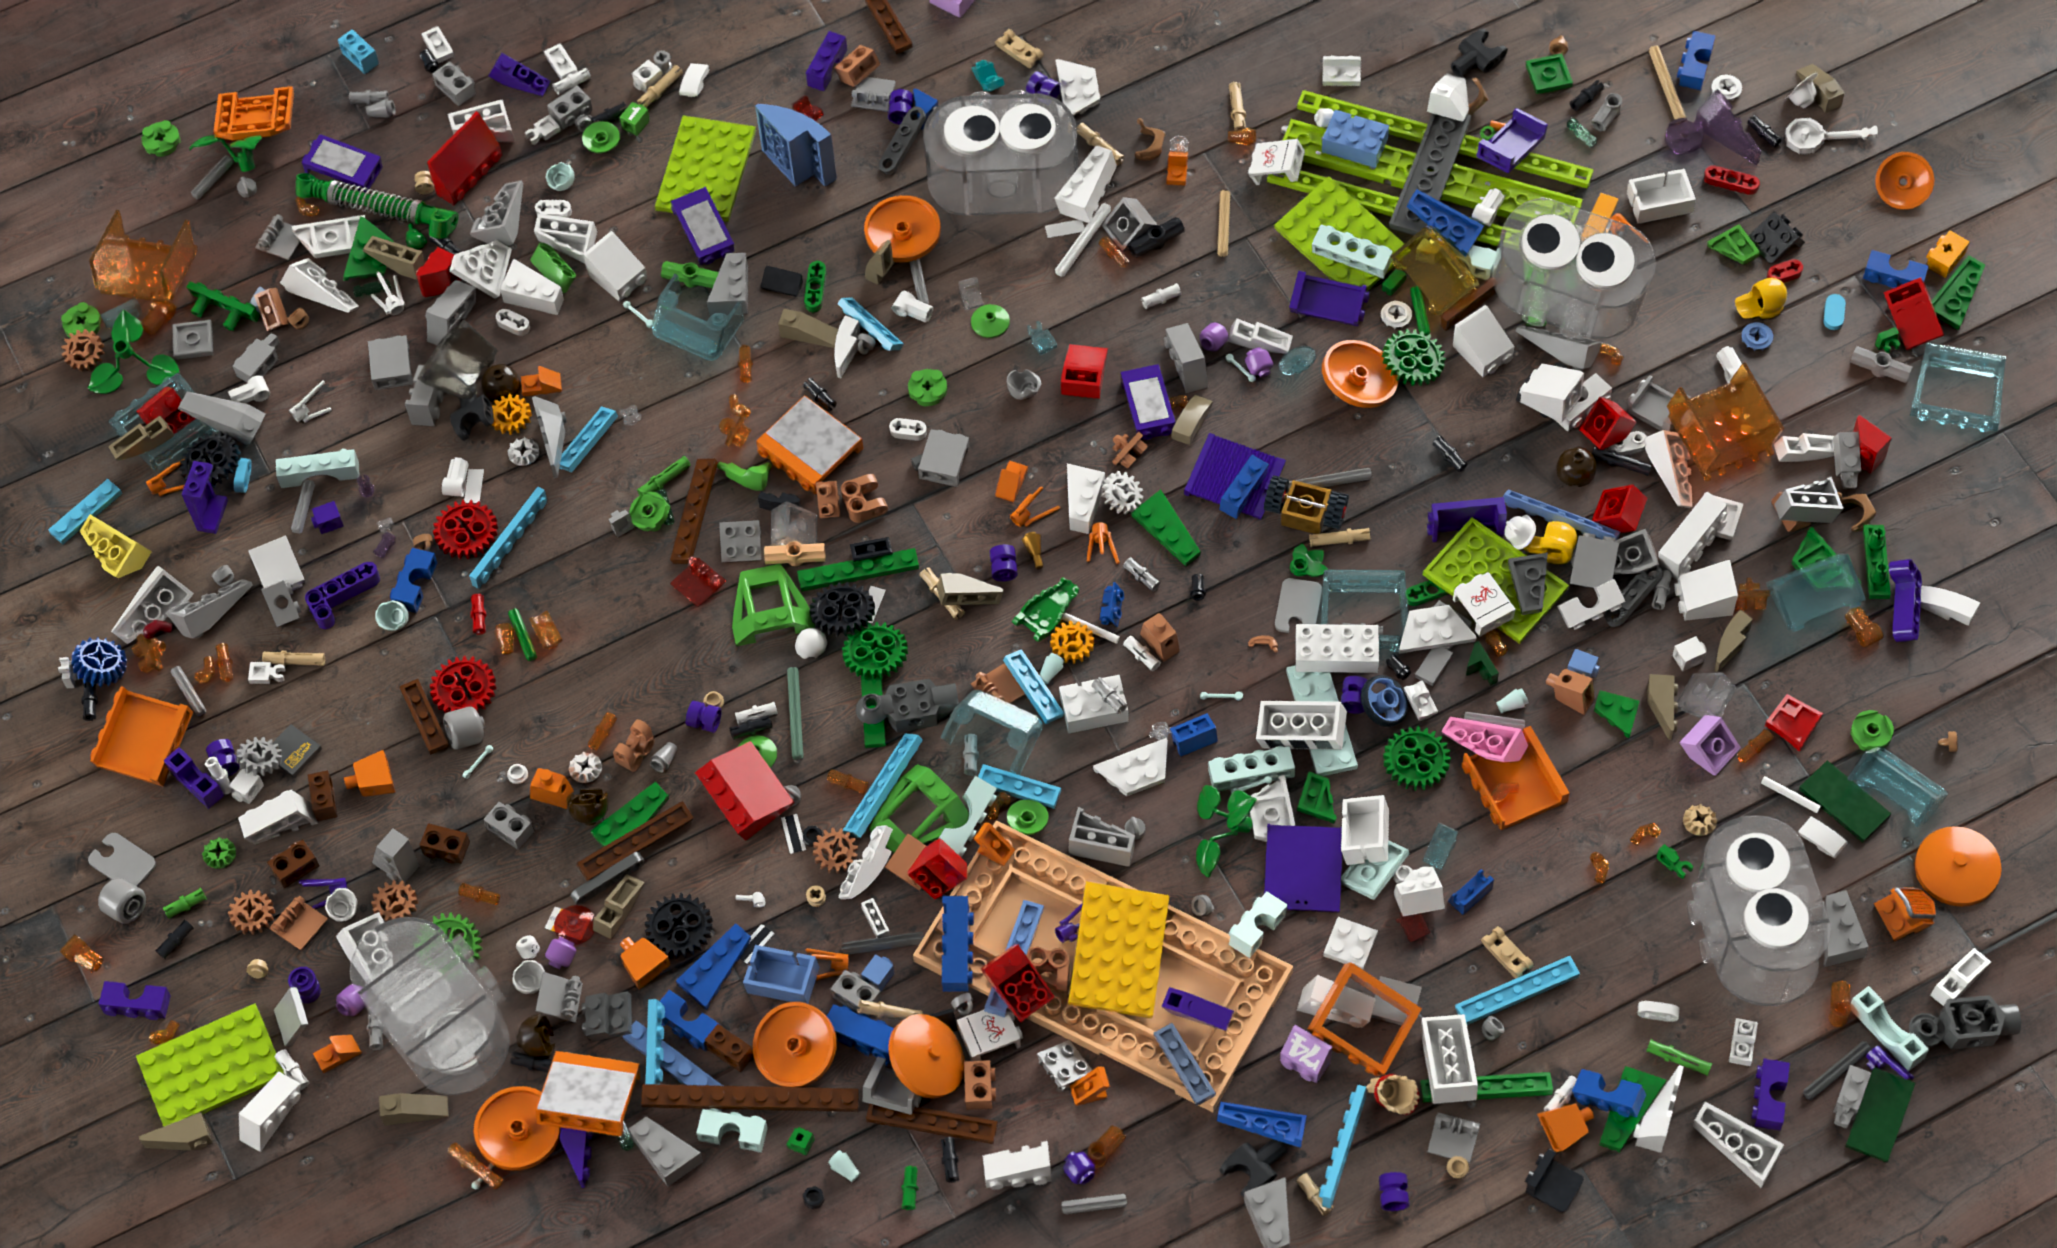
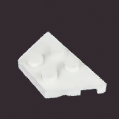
M1056 59L1065 121H1070L1073 115L1077 113L1082 114L1088 108L1100 103L1096 72L1094 68Z
M360 216L292 226L294 235L314 258L347 254L351 251Z
M1449 605L1411 610L1407 617L1399 654L1475 642L1476 635Z
M1164 738L1093 765V770L1095 773H1100L1104 776L1108 783L1116 786L1125 796H1130L1165 782L1168 740Z
M1285 775L1280 776L1270 786L1268 784L1263 787L1260 792L1251 795L1257 799L1250 811L1255 839L1267 842V824L1295 826Z

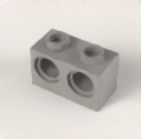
M450 61L432 74L435 85L458 106L476 94L474 89L475 83L472 78L466 77L461 68L457 65L454 66Z
M575 86L547 105L549 115L562 130L573 125L580 115H588L593 110L591 99L578 86Z
M498 802L483 819L486 829L517 850L521 848L534 832L531 824L532 821L525 815L520 816L517 814L516 810L509 804L504 805ZM506 817L504 820L498 821L499 818ZM516 828H522L520 831H514Z
M844 970L831 988L832 998L858 1013L857 1009L861 1008L858 1007V1003L862 1000L863 996L871 997L869 1000L864 1001L875 1003L881 1001L880 989L871 982L868 984L863 981L862 977L855 972L850 973ZM846 985L854 986L849 990L844 989Z

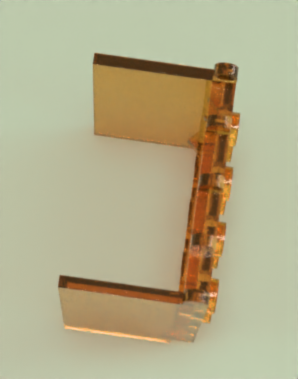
M116 210L89 260L95 288L100 289L101 294L115 295L116 293L117 296L133 298L134 296L135 299L151 301L153 297V301L162 303L173 300L198 251V246L193 243L189 220L184 221L173 245H166L163 240L152 243L145 242L146 239L144 237H140L139 241L129 239V235H125L120 210Z
M1746 362L1741 364L1730 380V383L1692 398H1688L1683 388L1680 387L1667 405L1670 412L1668 417L1706 482L1711 480L1710 473L1718 470L1722 476L1726 474L1725 467L1735 464L1737 469L1743 467L1742 460L1751 457L1754 462L1760 460L1758 454L1765 451L1768 456L1774 455L1772 445L1785 429Z

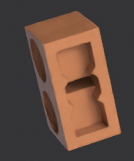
M859 45L834 68L841 82L855 87L881 64L873 49Z
M990 1060L964 1062L966 1110L992 1109V1101H996V1088H992L991 1081H995V1068H991ZM979 1072L985 1074L982 1078H978L975 1075ZM983 1092L986 1094V1096L983 1098L976 1097V1094Z

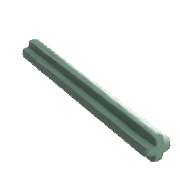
M790 667L787 669L792 758L794 760L803 759L799 671L797 667Z

